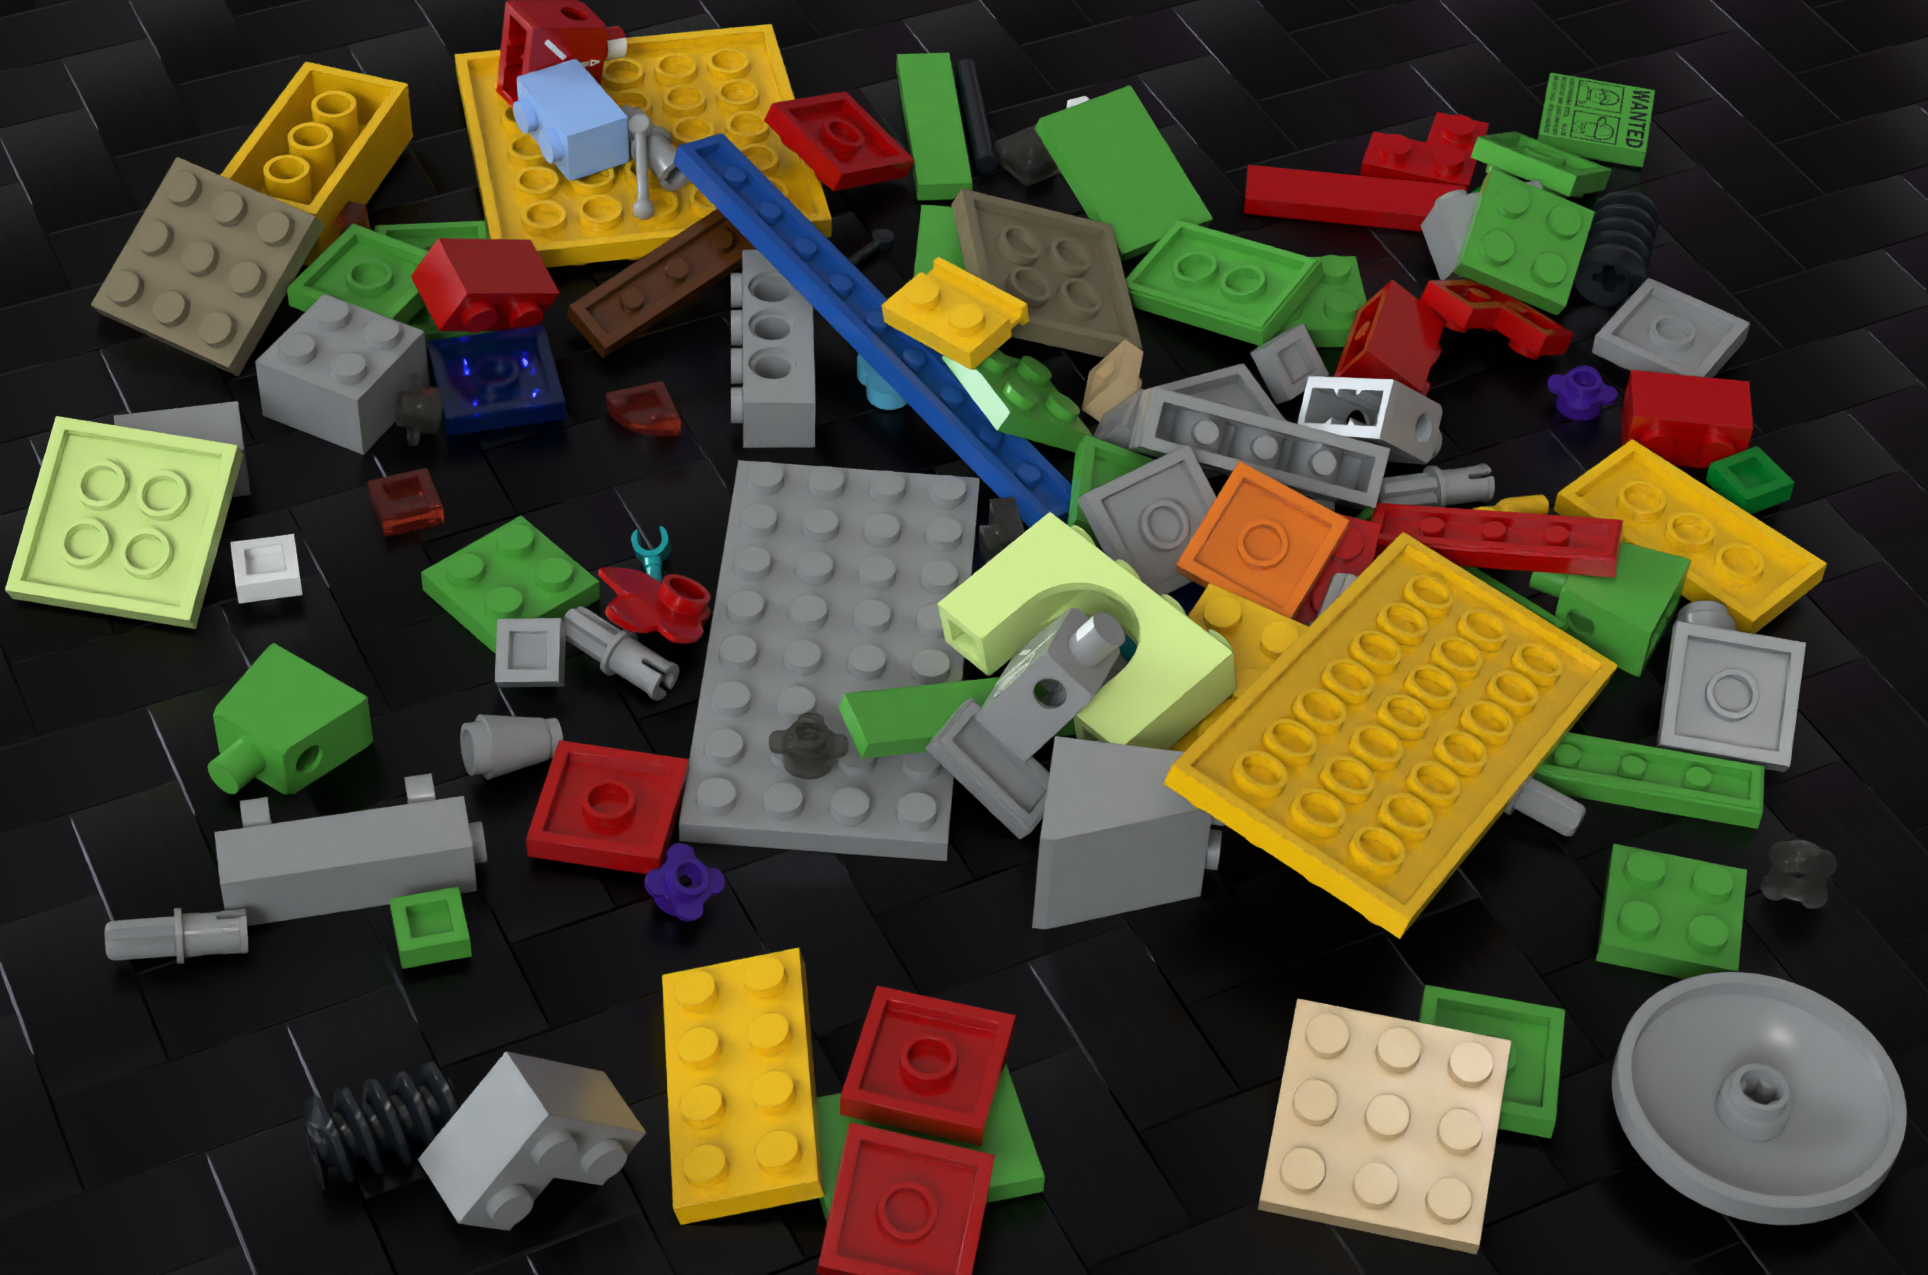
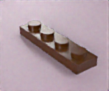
M716 209L569 305L567 317L604 359L741 268L742 250L757 249Z

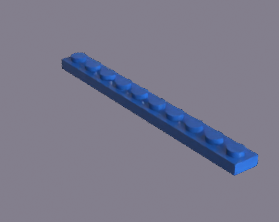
M723 133L678 145L673 164L1029 528L1049 512L1068 525L1072 485L1027 439L999 432L995 429L943 361L941 353L884 323L881 305L888 299Z

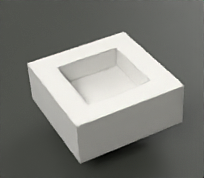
M294 534L230 542L239 604L303 595Z

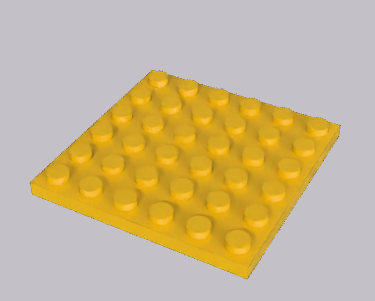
M772 24L626 38L627 52L623 58L604 61L601 87L619 108L624 105H630L632 108L639 107L655 126L663 127L670 133L672 145L676 150L678 145L723 133L825 237H832V218L821 182L816 178L815 172L795 152L782 144L780 136L764 121L772 103L795 99ZM501 50L455 54L456 74L490 239L531 240L546 268L567 265L581 266L588 263L623 259L637 260L643 258L717 209L690 180L681 189L668 191L661 186L660 181L648 168L649 200L654 203L655 212L650 219L640 220L633 213V205L638 200L636 162L631 156L630 146L629 162L569 181L554 163L550 164L545 160L540 146L529 133L525 134L520 130L515 120L513 109L496 92Z

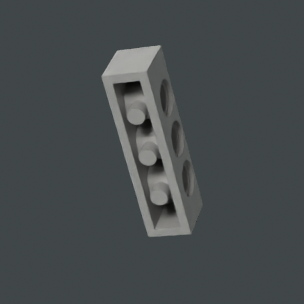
M742 250V273H731V308H743V310H731V345H743V348H731V384H743V387H731V423H743V448L815 447L813 306L758 250Z
M1152 387L1142 392L1128 448L1130 451L1160 458L1189 444L1203 470L1230 476L1238 462L1241 461L1304 496L1318 500L1334 501L1337 505L1357 510L1376 508L1390 448L1159 387Z

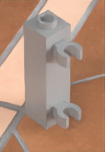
M431 773L404 777L408 799L407 804L272 824L268 797L240 801L243 828L215 832L220 886L225 911L246 908L247 926L389 905L390 898L457 886L459 887L460 894L477 891L475 863L487 862L482 822H468L464 796L436 800Z

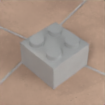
M323 294L255 361L263 416L362 455L375 444L430 385L424 331Z

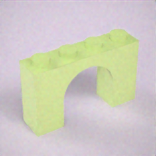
M1051 512L1046 514L937 603L945 642L987 676H991L1009 661L1021 647L1069 608L1079 609L1089 619L1097 612H1105L1113 616L1122 626L1124 633L1137 645V649L1130 662L1101 687L1095 697L1073 717L1077 739L1168 750L1237 690L1234 651L1221 634L1211 629L1207 631L1202 629L1187 617L1185 611L1175 599L1167 594L1159 596L1141 582L1138 574L1128 563L1120 559L1112 560L1096 547L1092 538L1082 528L1076 525L1069 527Z

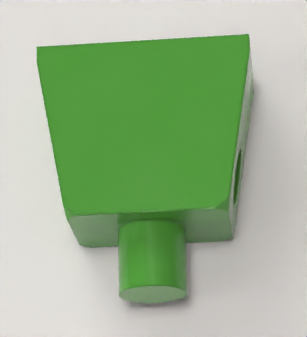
M1622 542L1616 578L1533 572L1529 587L1559 598L1555 616L1570 625L1569 635L1616 663L1618 668L1640 677L1680 603L1691 560Z
M272 643L215 708L213 719L220 754L208 764V772L216 785L229 794H236L255 777L282 794H295L373 743L368 697L279 645Z

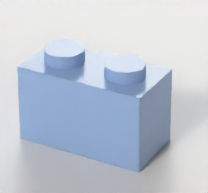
M577 59L517 77L518 101H515L513 104L517 125L523 133H529L540 146L545 160L550 164L554 163L569 181L629 162L628 117Z

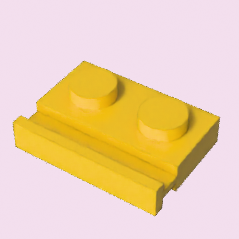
M938 257L933 261L934 268L929 273L920 272L881 305L884 323L973 371L1012 337V328L1018 323L1024 326L1029 322L1028 306L1022 300Z

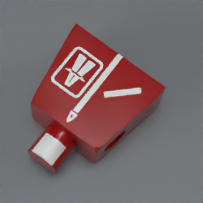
M578 0L506 1L496 92L513 109L514 102L518 101L517 77L573 59H577L601 86L604 61L623 58L627 52L625 34L617 25L606 27V24L585 3Z

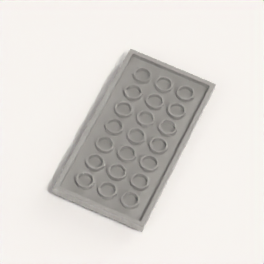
M738 460L689 758V770L686 777L679 819V841L947 861L954 776L928 752L861 759L838 708L845 693L963 681L965 657L945 642L937 603L972 576L980 478Z

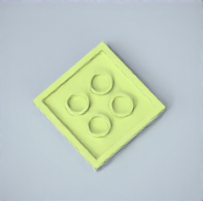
M56 416L5 591L12 599L196 629L241 466L242 451L238 445Z

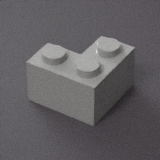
M506 1051L422 1153L418 1161L459 1224L510 1231L517 1222L527 1216L533 1207L535 1199L553 1178L603 1185L608 1178L621 1170L626 1163L627 1155L646 1134V1131L604 1071Z

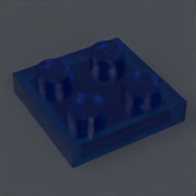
M544 325L427 341L430 367L447 436L566 419L565 399Z

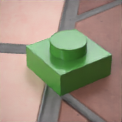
M458 886L389 899L402 969L472 956L470 936Z

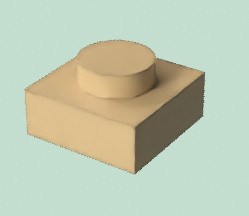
M1125 339L1090 370L1082 410L1100 422L1104 413L1139 391L1142 385V379L1139 378L1143 351Z

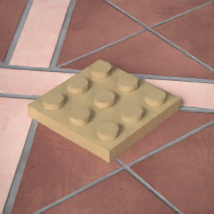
M1297 998L1258 1210L1477 1254L1481 1240L1511 1040Z

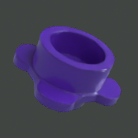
M1581 365L1570 370L1566 375L1554 374L1548 379V390L1557 394L1555 401L1557 409L1566 417L1574 420L1593 419L1601 413L1603 405H1612L1617 399V390L1612 386L1606 385L1602 381L1599 372L1591 366Z
M676 843L668 849L666 853L667 861L661 868L652 869L648 872L644 884L647 892L653 896L660 909L667 914L678 917L682 921L693 922L698 920L703 914V904L709 896L718 895L724 889L725 879L719 869L708 868L698 860L691 846L684 843ZM681 877L687 878L690 881V887H684L679 882V879Z

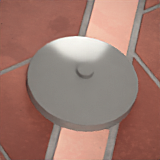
M1719 972L1703 974L1671 984L1649 998L1633 1015L1624 1031L1613 1065L1612 1094L1616 1113L1626 1136L1640 1157L1658 1176L1686 1197L1721 1214L1741 1220L1772 1225H1800L1823 1221L1850 1211L1863 1203L1884 1182L1899 1153L1905 1135L1907 1107L1900 1077L1893 1062L1873 1034L1860 1021L1828 998L1808 988L1776 977L1744 972Z

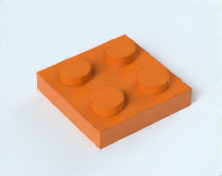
M1239 461L1176 563V572L1204 588H1207L1212 583L1294 620L1349 529L1350 520Z

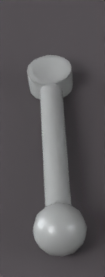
M636 114L628 121V128L635 137L638 200L633 205V213L640 220H647L655 212L654 203L649 200L646 137L651 133L652 125L646 115Z

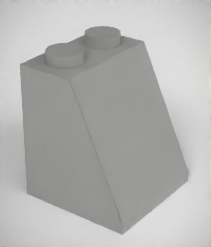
M1055 736L1040 835L1032 928L1050 929L1201 896L1204 869L1218 870L1222 830L1210 829V826H1224V824L1204 810L1196 808L1187 799L1163 784L1172 764L1184 752Z

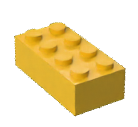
M305 61L221 173V176L314 215L323 223L324 228L303 265L310 266L355 222L413 138L408 84Z

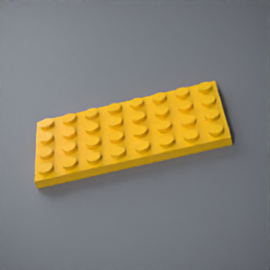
M1402 532L1172 764L1163 784L1187 799L1196 808L1204 810L1245 837L1252 845L1262 848L1303 875L1310 883L1323 888L1361 913L1373 924L1381 926L1400 939L1609 683L1618 665Z

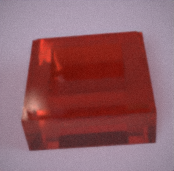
M427 468L367 481L369 498L384 537L445 523L443 506Z

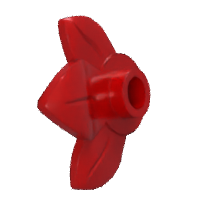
M600 567L598 575L618 595L608 603L604 611L611 622L632 632L649 633L658 630L659 633L672 643L689 644L701 638L704 632L702 626L706 624L710 616L708 603L711 596L708 590L700 583L678 574L666 575L661 583L639 570Z

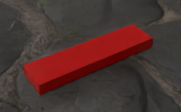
M1248 165L1243 213L1423 232L1420 225L1434 207L1435 201L1451 191H1466V186Z
M1377 503L1371 518V522L1382 524L1373 560L1404 532L1458 566L1616 578L1623 541V520L1390 503Z

